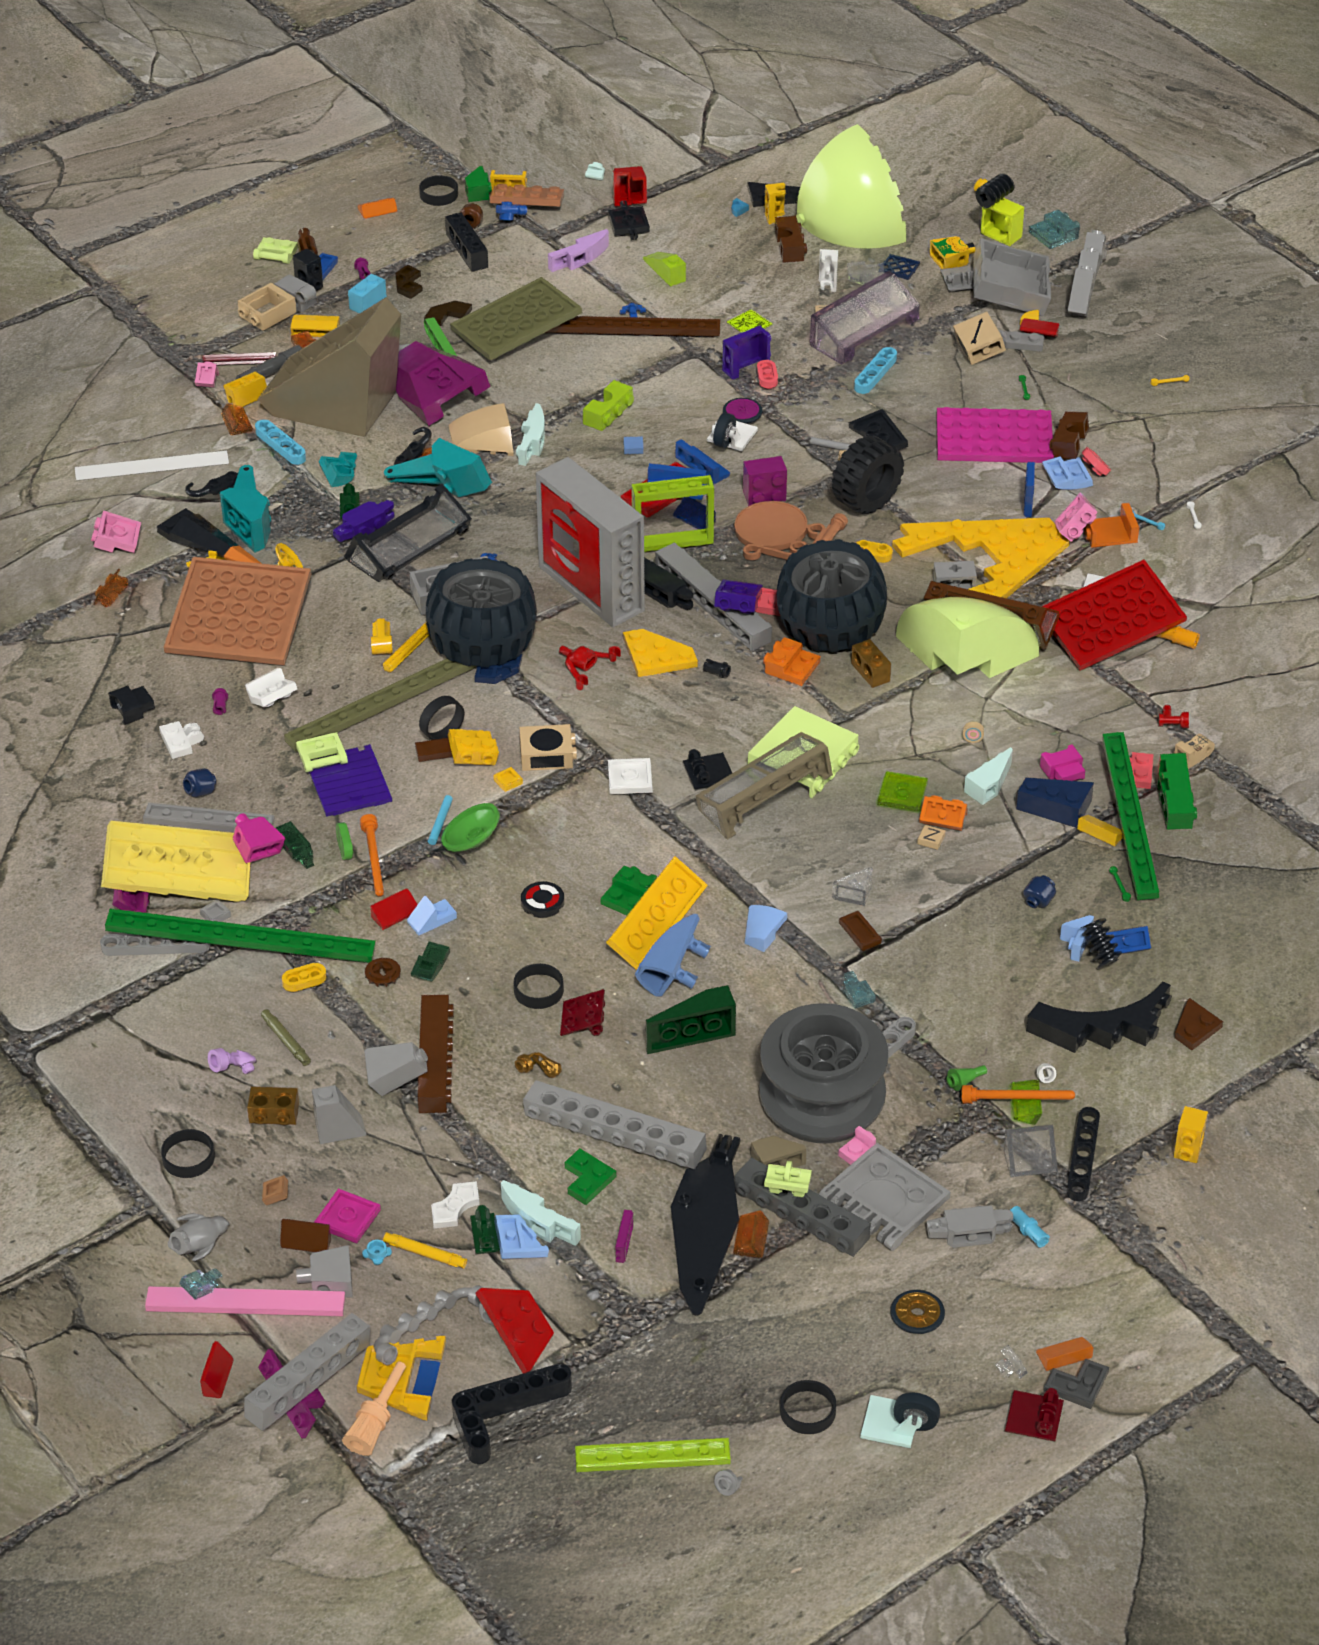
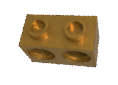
M870 639L852 645L851 664L872 688L890 682L891 662Z
M251 1086L247 1106L249 1123L296 1125L299 1109L298 1088Z

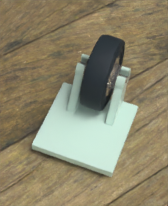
M905 1393L900 1395L897 1400L871 1395L860 1438L911 1448L915 1431H927L937 1425L940 1417V1407L934 1399L921 1393Z

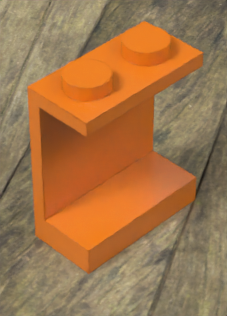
M1129 503L1121 504L1120 516L1096 518L1091 524H1087L1084 527L1085 539L1089 541L1091 548L1138 543L1139 525Z

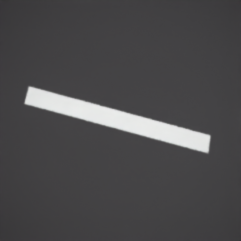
M227 451L75 467L76 480L229 464Z

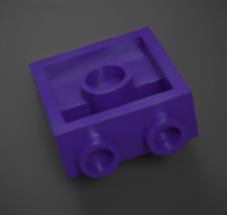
M723 579L715 593L714 607H720L723 611L740 610L741 613L745 614L755 612L763 585Z

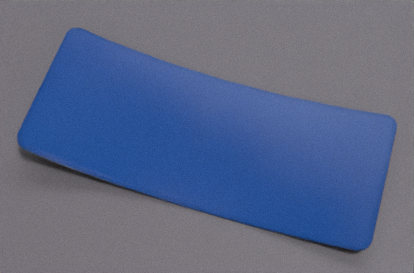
M420 1361L412 1394L432 1397L440 1362Z

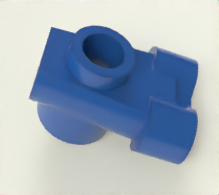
M502 201V205H496V213H499V220H513L514 214L526 215L527 206Z

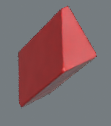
M1024 318L1020 325V331L1058 337L1060 325L1054 322Z
M406 888L371 905V918L384 930L408 918L418 904L411 892Z
M214 1341L200 1383L203 1396L219 1399L223 1395L234 1359L218 1341Z

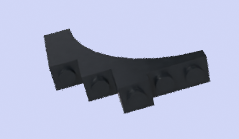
M1162 981L1153 992L1143 999L1128 1006L1108 1011H1071L1038 1002L1027 1017L1026 1031L1073 1053L1080 1046H1084L1087 1040L1110 1050L1116 1042L1119 1043L1122 1037L1146 1047L1151 1039L1154 1040L1159 1032L1157 1022L1163 1007L1167 1008L1172 998V995H1170L1171 985Z

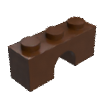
M796 216L775 217V236L777 242H780V255L783 263L804 261V254H807L804 233H801V223H798Z
M1065 411L1063 418L1059 420L1058 429H1055L1054 438L1050 440V450H1053L1054 458L1060 456L1064 459L1077 458L1080 451V439H1085L1089 431L1088 412Z

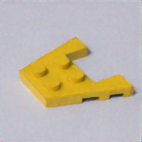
M436 1336V1340L424 1341V1338L414 1339V1343L401 1345L399 1342L395 1344L389 1343L396 1347L398 1351L395 1361L390 1365L379 1362L376 1359L374 1345L368 1346L357 1384V1392L372 1399L378 1398L396 1363L402 1362L406 1365V1368L386 1403L393 1408L427 1421L432 1403L431 1396L409 1394L407 1391L416 1357L442 1360L446 1336Z

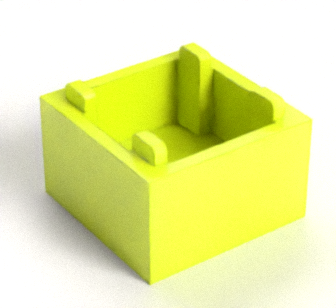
M1003 198L989 208L982 207L981 234L1011 246L1022 237L1024 206Z

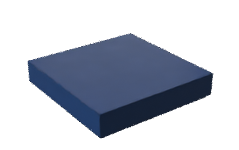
M1028 462L1026 467L1024 490L1025 517H1032L1035 462Z

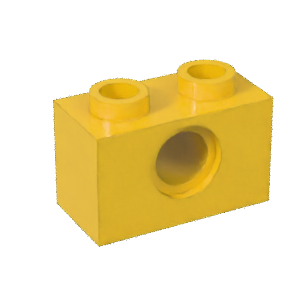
M1184 1107L1178 1125L1174 1158L1197 1163L1204 1141L1207 1111Z

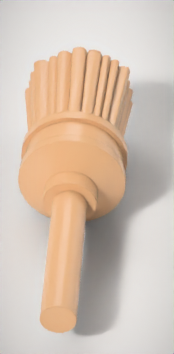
M396 1363L378 1398H374L373 1401L366 1400L361 1404V1409L356 1413L357 1419L342 1439L343 1444L351 1452L362 1456L372 1455L380 1432L385 1429L386 1423L391 1418L389 1411L386 1409L388 1407L386 1402L406 1368L404 1363Z

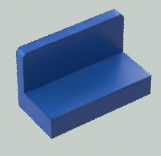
M1138 926L1108 931L1106 935L1113 934L1115 936L1110 941V943H1118L1114 951L1126 953L1151 948L1148 926Z

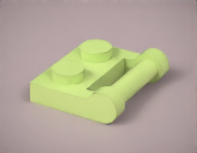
M263 237L258 248L254 249L253 258L258 260L261 258L277 260L289 264L298 249V244L290 240Z
M337 732L296 742V747L306 773L312 772L313 769L336 763H348L346 752ZM327 755H333V756H329V757H325V758H320V759L312 760V759L319 758V757H323V756H327Z

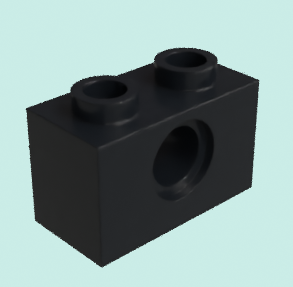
M307 248L293 255L295 277L312 285L316 291L322 289L321 257Z

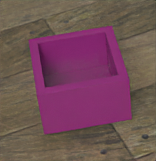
M782 456L743 461V493L748 506L765 501H786L787 468Z

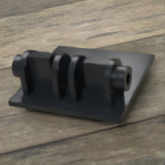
M691 749L688 759L683 760L694 790L711 787L732 774L723 752L701 757L698 750Z

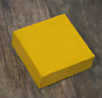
M512 767L493 775L494 781L504 792L523 784V778Z

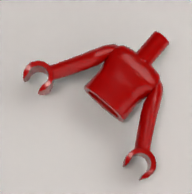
M562 645L559 648V653L567 656L565 660L566 666L576 680L577 690H582L583 684L588 685V677L584 674L580 675L575 667L587 671L594 666L597 658H609L611 662H615L616 656H621V649L618 646H612L609 648V653L593 651L585 646H579L572 650Z

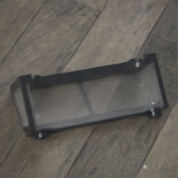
M442 483L434 489L436 491L434 496H426L421 504L371 534H362L360 532L355 535L344 557L349 563L377 582L383 579L388 580L398 570L457 534H464L469 529L468 525L472 518Z

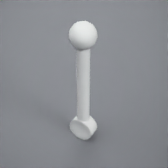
M1187 502L1186 507L1190 509L1195 522L1194 528L1200 529L1202 524L1198 522L1194 511L1195 503Z

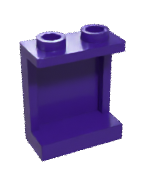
M761 326L724 339L722 371L734 380L739 378V369L762 360H770V333Z

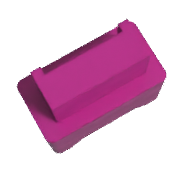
M1073 744L1068 745L1067 749L1055 753L1044 752L1041 754L1040 767L1049 779L1069 781L1080 778L1085 779L1086 771L1082 767L1083 758Z

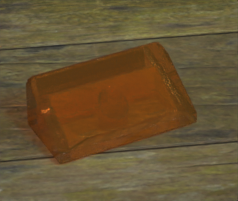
M227 403L221 415L229 434L238 435L252 432L253 428L244 408Z
M761 1210L740 1215L733 1251L735 1255L755 1258L763 1257L769 1220Z

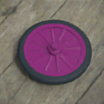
M741 397L729 400L723 406L722 411L723 413L733 414L736 417V421L748 424L758 420L762 415L763 409L757 401Z

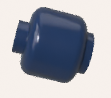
M207 768L191 770L183 779L185 792L193 798L210 795L216 785L215 775Z
M1045 875L1033 877L1023 891L1026 903L1032 908L1047 907L1056 895L1053 880Z

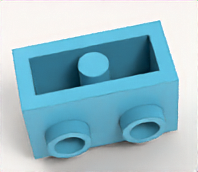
M370 274L348 291L349 309L361 313L386 297L385 279Z

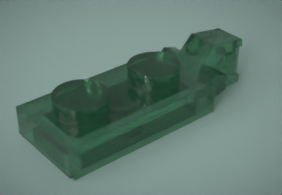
M289 821L275 827L285 837L282 847L295 861L300 860L306 869L314 866L311 844L295 825Z

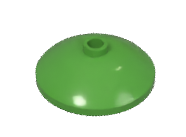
M482 803L461 812L445 828L441 838L443 846L453 852H463L480 846L496 829L500 818L499 810L491 803Z

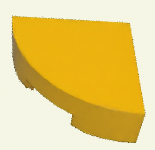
M1039 310L1024 313L1021 316L1020 325L1024 318L1039 320Z

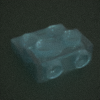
M1060 210L1045 214L1044 221L1029 226V233L1049 249L1079 239V222L1076 220L1072 221L1066 212L1062 213Z

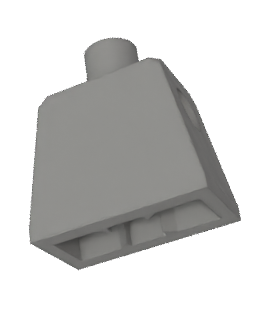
M349 1245L312 1253L310 1255L311 1268L296 1269L297 1284L312 1282V1291H345V1298L353 1297Z

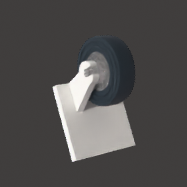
M722 413L718 421L715 422V425L712 426V433L708 436L707 441L714 443L718 447H728L743 451L758 431V427L736 421V417L733 414Z

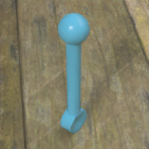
M1133 511L1135 518L1152 524L1154 526H1157V529L1159 530L1165 529V524L1163 522L1157 523L1148 518L1135 514V512Z

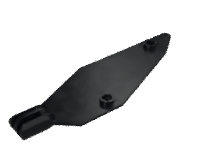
M718 1134L710 1156L699 1162L695 1169H686L671 1204L680 1290L691 1313L695 1316L702 1314L739 1223L732 1165L741 1143V1139L734 1136L732 1141L731 1135H724L723 1137L722 1134Z

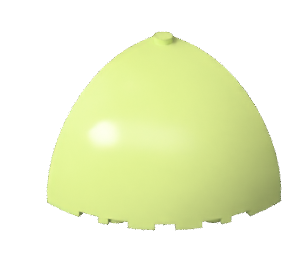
M858 124L846 129L833 138L811 163L799 190L797 221L816 237L841 246L882 248L906 242V223L902 221L901 211H904L897 197L900 193L896 181L892 182L889 175L891 169L886 159H882L879 152L880 149L877 145H872L869 141L870 136Z
M945 597L917 603L908 607L902 613L896 629V637L908 649L911 647L912 652L931 670L947 664L957 675L977 666L988 678H991L1039 656L1038 639L1033 628L1028 623L999 605L974 598Z

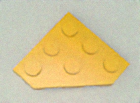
M645 629L623 632V640L638 677L698 667V660L692 647Z

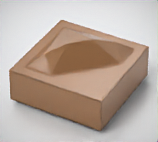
M284 1175L263 1182L262 1201L266 1206L288 1197V1179Z

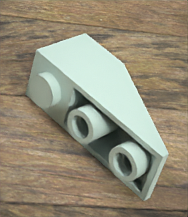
M1010 747L1006 751L999 753L992 760L985 762L975 771L968 773L965 776L964 792L982 805L996 797L1010 769L1013 749Z

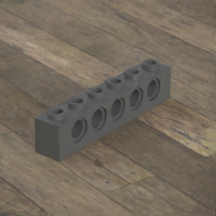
M752 1157L735 1174V1189L738 1194L756 1202L762 1208H767L780 1218L792 1222L800 1229L808 1231L821 1241L833 1245L841 1252L854 1257L870 1239L871 1223L808 1189V1193H805L804 1197L794 1196L792 1191L783 1190L779 1194L770 1193L769 1187H764L768 1166Z

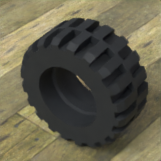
M865 436L856 440V443L848 446V450L842 453L840 461H837V467L832 474L831 484L833 494L838 501L857 513L869 514L876 512V509H881L897 491L896 488L900 485L901 476L904 473V461L901 452L879 437Z

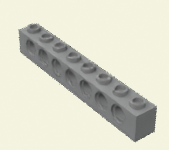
M537 1080L523 1098L525 1115L530 1118L592 1136L595 1139L614 1143L617 1146H623L639 1153L664 1159L680 1166L695 1169L707 1150L706 1133Z

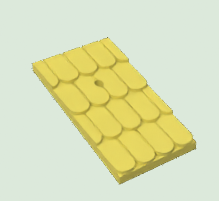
M110 821L107 825L101 887L130 892L138 890L163 895L171 893L202 899L210 897L234 902L245 901L249 894L250 862L245 863L233 841L234 833Z

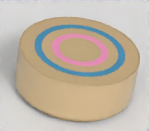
M978 722L965 724L963 727L964 739L970 743L981 741L984 737V727Z

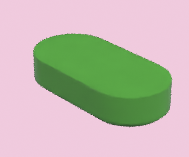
M345 822L336 823V837L343 860H350L353 857V847L347 824Z

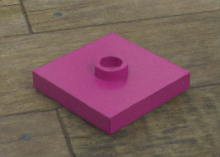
M338 1188L314 1223L329 1224L331 1234L357 1244L380 1212L381 1207L378 1203Z

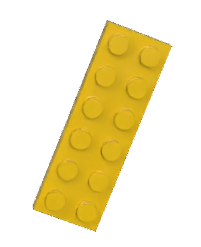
M674 856L606 943L637 970L654 943L670 927L684 917L708 885Z

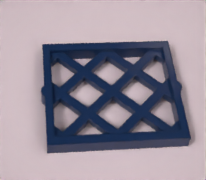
M890 254L879 268V272L909 280L919 267L920 261Z

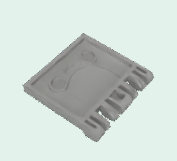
M876 1143L824 1187L819 1195L839 1206L846 1199L848 1202L842 1208L871 1223L870 1235L874 1234L881 1224L885 1227L879 1232L876 1239L894 1251L901 1245L904 1238L950 1199L951 1192L879 1143Z

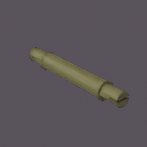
M268 1009L263 1010L261 1017L265 1020L267 1026L272 1029L294 1057L300 1060L303 1066L309 1065L311 1059L305 1053L304 1048L299 1045L276 1016L272 1015Z

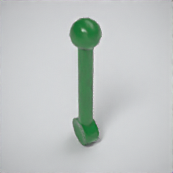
M1020 375L1019 381L1022 383L1024 391L1023 398L1029 400L1030 394L1027 392L1025 383L1026 376Z
M1111 866L1109 872L1114 875L1123 894L1122 900L1125 902L1130 901L1131 894L1126 892L1117 874V867Z

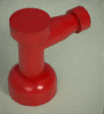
M1164 705L1163 714H1159V726H1163V724H1180L1182 728H1189V712H1182L1180 716H1172L1171 706Z

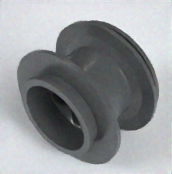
M818 1003L794 1008L782 1014L768 1027L760 1048V1058L763 1067L760 1080V1099L766 1113L778 1127L789 1135L803 1141L835 1143L854 1137L855 1129L858 1126L866 1129L877 1119L886 1099V1083L883 1075L888 1064V1046L882 1031L871 1019L846 1006Z

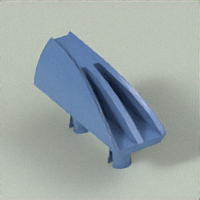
M692 914L670 927L654 943L640 963L635 976L640 984L656 997L662 996L673 980H678L690 989L696 983L698 976L684 971L680 964L687 949L705 958L711 947L700 940H696L693 933L700 920L698 914Z

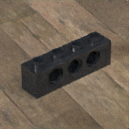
M462 212L445 216L446 235L471 272L488 268V250Z

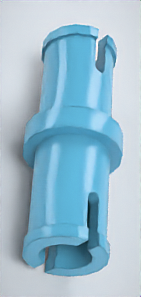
M1019 1206L1010 1209L1013 1213L1012 1221L1020 1228V1232L1024 1236H1028L1040 1248L1049 1242L1050 1236L1038 1226V1222L1034 1218H1030Z

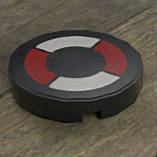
M547 881L535 882L525 887L521 893V906L523 910L528 914L529 912L532 913L534 917L546 918L556 915L559 909L565 905L564 892L555 883Z

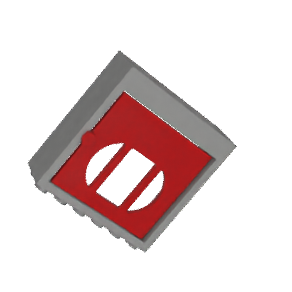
M569 457L536 472L539 567L611 627H615L644 612V516ZM573 538L579 542V554L573 550Z

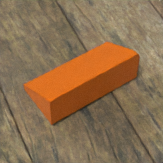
M394 198L368 202L357 206L363 218L397 212Z
M1079 1337L1038 1349L1036 1353L1045 1370L1049 1371L1053 1368L1092 1358L1094 1348L1085 1338Z

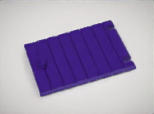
M370 744L365 745L364 750L359 751L358 747L345 750L348 760L346 764L336 763L315 768L312 772H309L326 817L392 802V796ZM327 755V756L319 757L318 759H320V758H325V757H329V756H333V755Z

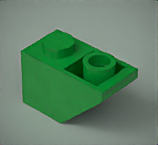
M483 166L477 167L465 177V191L468 202L489 200L492 186L491 182H489L488 173L484 172Z

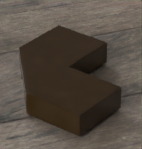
M406 265L395 272L397 293L412 299L423 291L422 285L414 282L421 277L420 270Z
M451 301L436 305L429 309L424 319L434 317L438 325L442 326L448 316L462 318L472 311V304Z

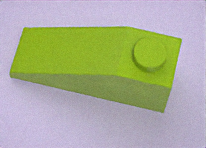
M656 252L643 257V260L670 287L686 281V263L677 254Z

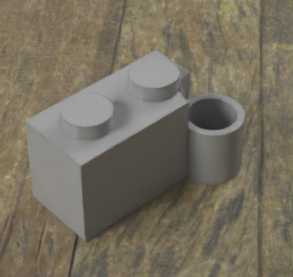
M290 274L274 283V285L295 297L296 310L300 312L317 303L315 288Z

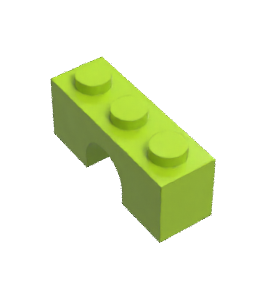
M613 380L603 389L604 402L593 399L583 408V424L603 431L627 407L632 405L634 401L633 387Z

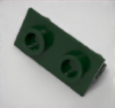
M347 483L343 487V493H340V519H342L344 513L360 506L359 492H355V487L350 483Z
M479 1205L475 1215H470L475 1253L500 1252L494 1223L495 1215L490 1213V1210L485 1205Z

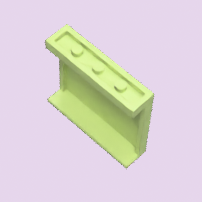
M794 706L748 752V764L800 732L822 741L828 747L833 775L823 780L818 774L816 778L808 774L797 781L810 787L809 797L813 798L817 792L822 791L824 785L829 780L835 777L840 768H844L847 761L858 753L860 747L858 744L859 735ZM806 738L809 749L818 745V743ZM784 749L759 764L758 767L763 765L776 771L805 752L801 749L796 753L788 754Z

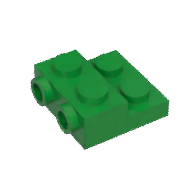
M624 865L612 878V886L601 897V905L627 916L657 876L654 874L648 876L641 873L635 866L629 868Z

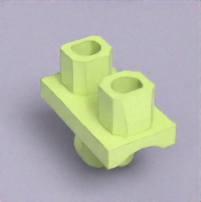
M788 1160L786 1166L769 1164L764 1187H769L770 1193L779 1194L783 1190L792 1191L794 1196L804 1197L805 1193H808L812 1170L793 1168L792 1161Z

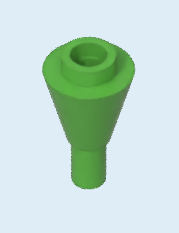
M985 1065L976 1068L949 1069L947 1083L955 1091H959L963 1085L969 1084L976 1077L987 1074V1068Z

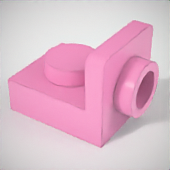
M212 362L198 363L195 385L215 387L216 376H219L217 364Z
M858 1126L855 1129V1137L839 1149L838 1156L851 1165L876 1144V1138L870 1131H866Z

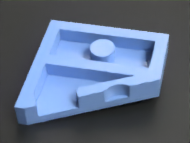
M520 1215L495 1216L494 1223L502 1259L548 1257V1247L546 1245L542 1246L537 1241V1234L526 1225L525 1220Z

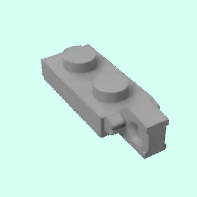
M998 330L1003 338L1005 348L1040 352L1043 350L1044 335Z

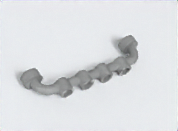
M476 1285L473 1288L463 1287L451 1293L440 1290L436 1294L435 1303L430 1304L423 1301L418 1305L417 1314L414 1316L409 1313H403L399 1318L398 1326L384 1325L380 1330V1337L374 1343L376 1359L385 1365L392 1364L397 1357L398 1351L389 1342L392 1344L397 1343L402 1334L407 1331H416L421 1322L426 1319L430 1321L435 1319L440 1310L444 1308L451 1309L455 1305L456 1300L468 1297V1301L471 1304L479 1307L480 1300L475 1293L483 1287L480 1285Z

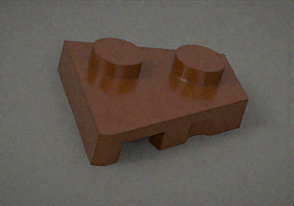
M1189 998L1176 1029L1175 1039L1190 1050H1194L1223 1027V1021Z

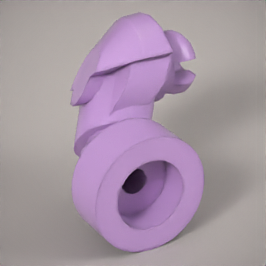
M222 1048L210 1050L208 1053V1064L213 1072L224 1071L228 1068V1065L234 1064V1066H240L244 1074H248L254 1071L253 1064L257 1061L253 1055L241 1050L229 1053Z

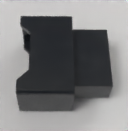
M125 686L108 692L110 706L112 709L119 710L123 716L122 723L124 725L143 719V712L155 708L154 700L144 686L132 690L129 686Z

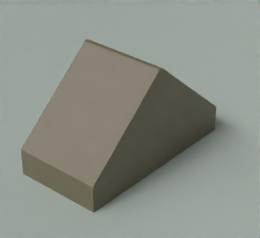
M385 297L289 356L257 400L274 417L364 437L396 392L401 313Z

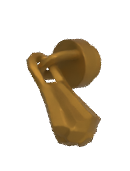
M533 1052L529 1055L522 1054L515 1061V1067L520 1073H528L533 1070V1065L536 1063L547 1076L555 1078L562 1071L560 1063L547 1058L540 1052Z

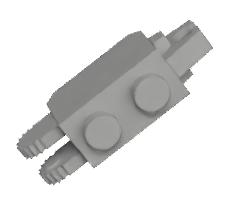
M992 1205L962 1209L955 1208L944 1210V1217L928 1220L926 1228L929 1238H946L947 1244L953 1248L992 1244L996 1234H1004L1011 1231L1013 1213L1008 1209L993 1210Z

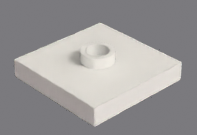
M650 758L608 760L610 794L653 793Z

